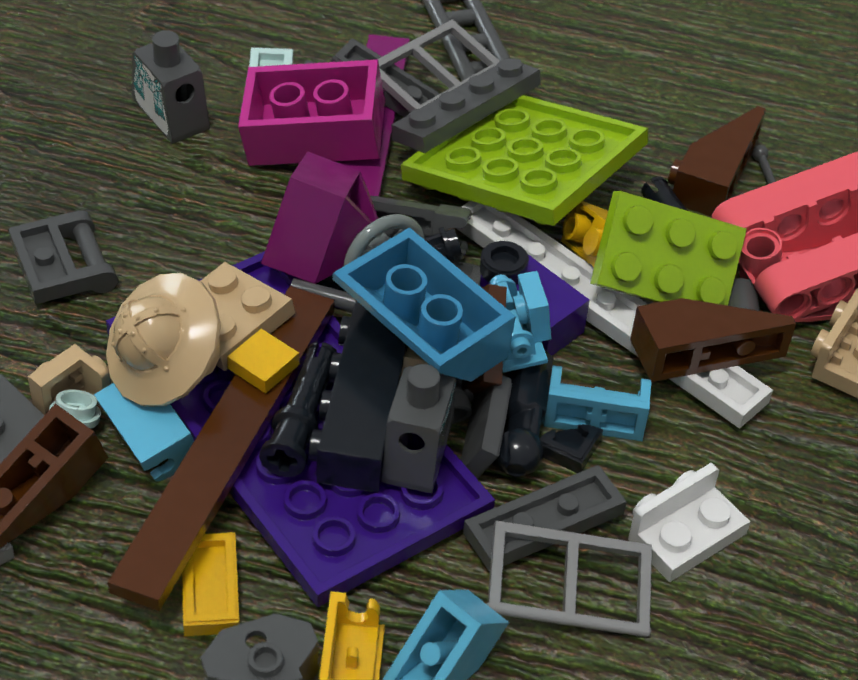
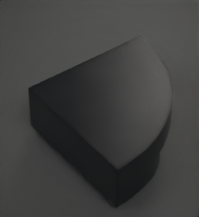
M581 424L578 425L577 429H567L556 432V429L548 431L540 438L543 445V458L573 472L580 473L601 442L603 429Z

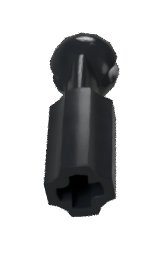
M546 350L548 363L509 371L508 378L512 379V388L499 457L495 460V463L503 473L514 478L524 477L539 469L544 457L539 432L540 426L544 424L553 357Z

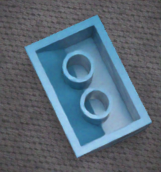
M410 227L333 272V280L424 361L435 367L440 374L472 382L508 357L516 316Z

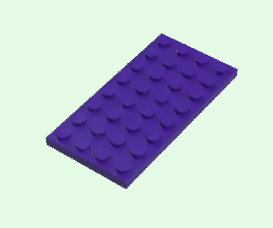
M265 251L232 265L284 295L294 278L301 280L261 264ZM333 315L317 341L319 347L315 357L318 356L323 342L333 346L337 353H342L344 346L338 345L341 324ZM115 317L106 320L108 335ZM215 366L214 371L205 376L187 396L170 404L191 433L194 441L235 376V373L229 369L224 371ZM297 377L292 383L290 389L285 395L277 411L287 405L293 387L297 380ZM328 381L325 390L332 391L334 383ZM319 406L315 417L319 425L318 430H322L324 421L319 420ZM273 418L229 491L317 608L329 602L330 592L346 593L464 529L465 520L489 511L495 506V499L448 445H446L432 494L385 483L380 484L379 493L316 483L317 461L308 459L310 443L305 451L307 463L301 474L294 477L276 475L267 470L259 459L261 447L272 437ZM412 433V441L408 440V449H422L425 446L423 439L419 435Z

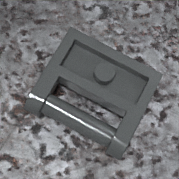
M74 211L8 228L10 242L35 304L88 290H93L96 293H106L114 289L118 284V277L113 266L106 263L93 234L95 225L87 211ZM70 236L77 241L87 267L75 268L63 238Z

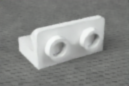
M709 463L696 472L693 470L685 472L675 481L673 486L658 495L652 493L645 496L637 503L632 512L633 520L628 540L652 545V565L669 583L747 534L750 521L715 488L720 470L713 463Z

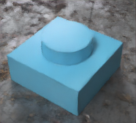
M532 271L518 274L519 295L512 296V300L520 324H526L527 330L532 333L535 343L551 340L549 304L538 272Z

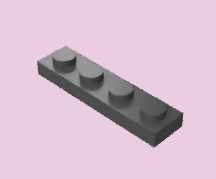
M503 59L494 67L480 75L471 77L464 84L441 94L436 100L411 111L409 115L391 125L392 138L398 143L426 153L541 85L540 69L523 64L518 59Z

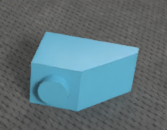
M468 589L439 590L382 680H467L482 666L509 622Z

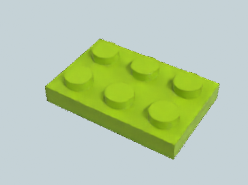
M613 191L590 284L653 302L685 298L728 306L747 229L627 192Z

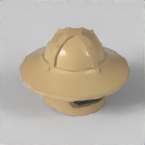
M183 273L159 274L139 285L121 304L110 327L106 357L110 378L122 396L143 407L167 406L187 396L205 376L214 371L220 358L219 334L221 322L216 300L202 282Z

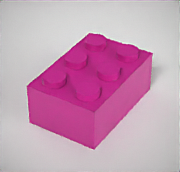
M378 59L248 67L238 124L248 166L300 163L307 151L332 161L379 159L385 95Z

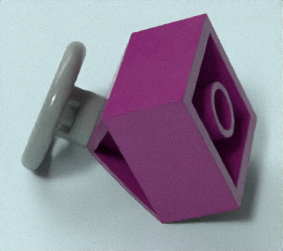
M307 151L289 179L261 264L316 284L333 275V272L391 239L384 233L385 231L399 229L394 235L396 236L410 227L424 240L425 236L421 226L409 216L392 214L378 218L360 171Z

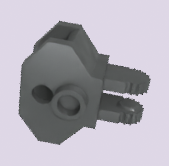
M275 613L221 630L200 657L206 676L204 680H313L318 673V639L311 623ZM252 636H261L266 640V642L258 643L252 648L246 644V641Z

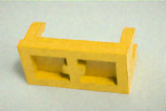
M330 592L319 680H379L385 625L379 624L380 605L375 599H369L366 612L355 613L349 610V600L346 593Z

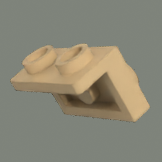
M857 288L848 303L843 300L839 301L829 322V326L832 329L830 332L824 329L820 331L810 353L811 356L817 358L812 378L858 398Z

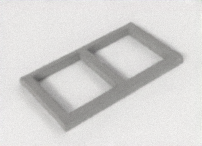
M452 19L380 57L378 62L383 88L411 112L439 98L441 94L457 88L471 78L469 77L462 82L456 79L423 49L429 44L451 33L488 66L471 77L480 75L494 67L499 60ZM409 55H413L449 89L420 105L382 70Z
M495 521L493 525L487 605L502 616L649 637L651 635L652 545ZM505 536L566 546L562 611L500 602ZM579 548L639 557L636 623L575 614Z

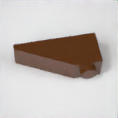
M755 107L693 142L683 160L675 159L669 173L668 184L674 185L673 191L686 209L712 217L716 207L732 197L752 155V150L759 140L766 108Z
M681 298L637 306L630 341L651 382L786 357L796 322L792 316Z
M54 404L0 463V549L73 498L109 458L95 432L57 404Z

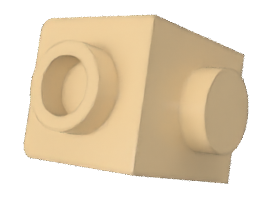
M76 344L52 360L44 362L28 376L32 404L44 415L49 411L50 405L56 400V395L59 392L75 389L94 395L109 386L111 380L106 363L96 355L90 356Z

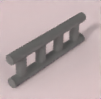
M422 0L435 28L452 19L460 26L475 24L479 34L471 35L474 39L488 49L499 61L510 58L481 0H463L467 9L445 12L441 3L462 0ZM451 33L441 38L461 82L488 67L482 61L470 62L466 52L471 51Z

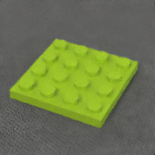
M523 95L428 152L417 151L401 164L402 180L421 185L428 190H437L457 196L464 201H473L493 207L500 212L512 213L532 219L539 224L554 226L648 144V128Z

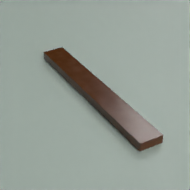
M289 286L285 295L292 298L295 314L274 330L271 335L299 352V365L266 394L235 374L108 580L110 594L156 611L161 610L297 377L304 362L307 348L310 344L318 341L335 310L334 299Z

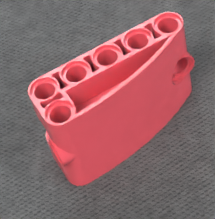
M858 151L722 202L712 213L711 218L747 229L738 263L740 278H746L752 282L771 313L792 316L795 322L830 320L839 301L843 300L848 303L858 288Z

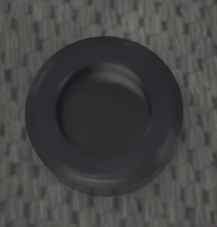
M510 241L490 243L482 250L480 273L488 282L494 276L502 274L512 279L515 284H518V274L527 273L528 254L523 247Z

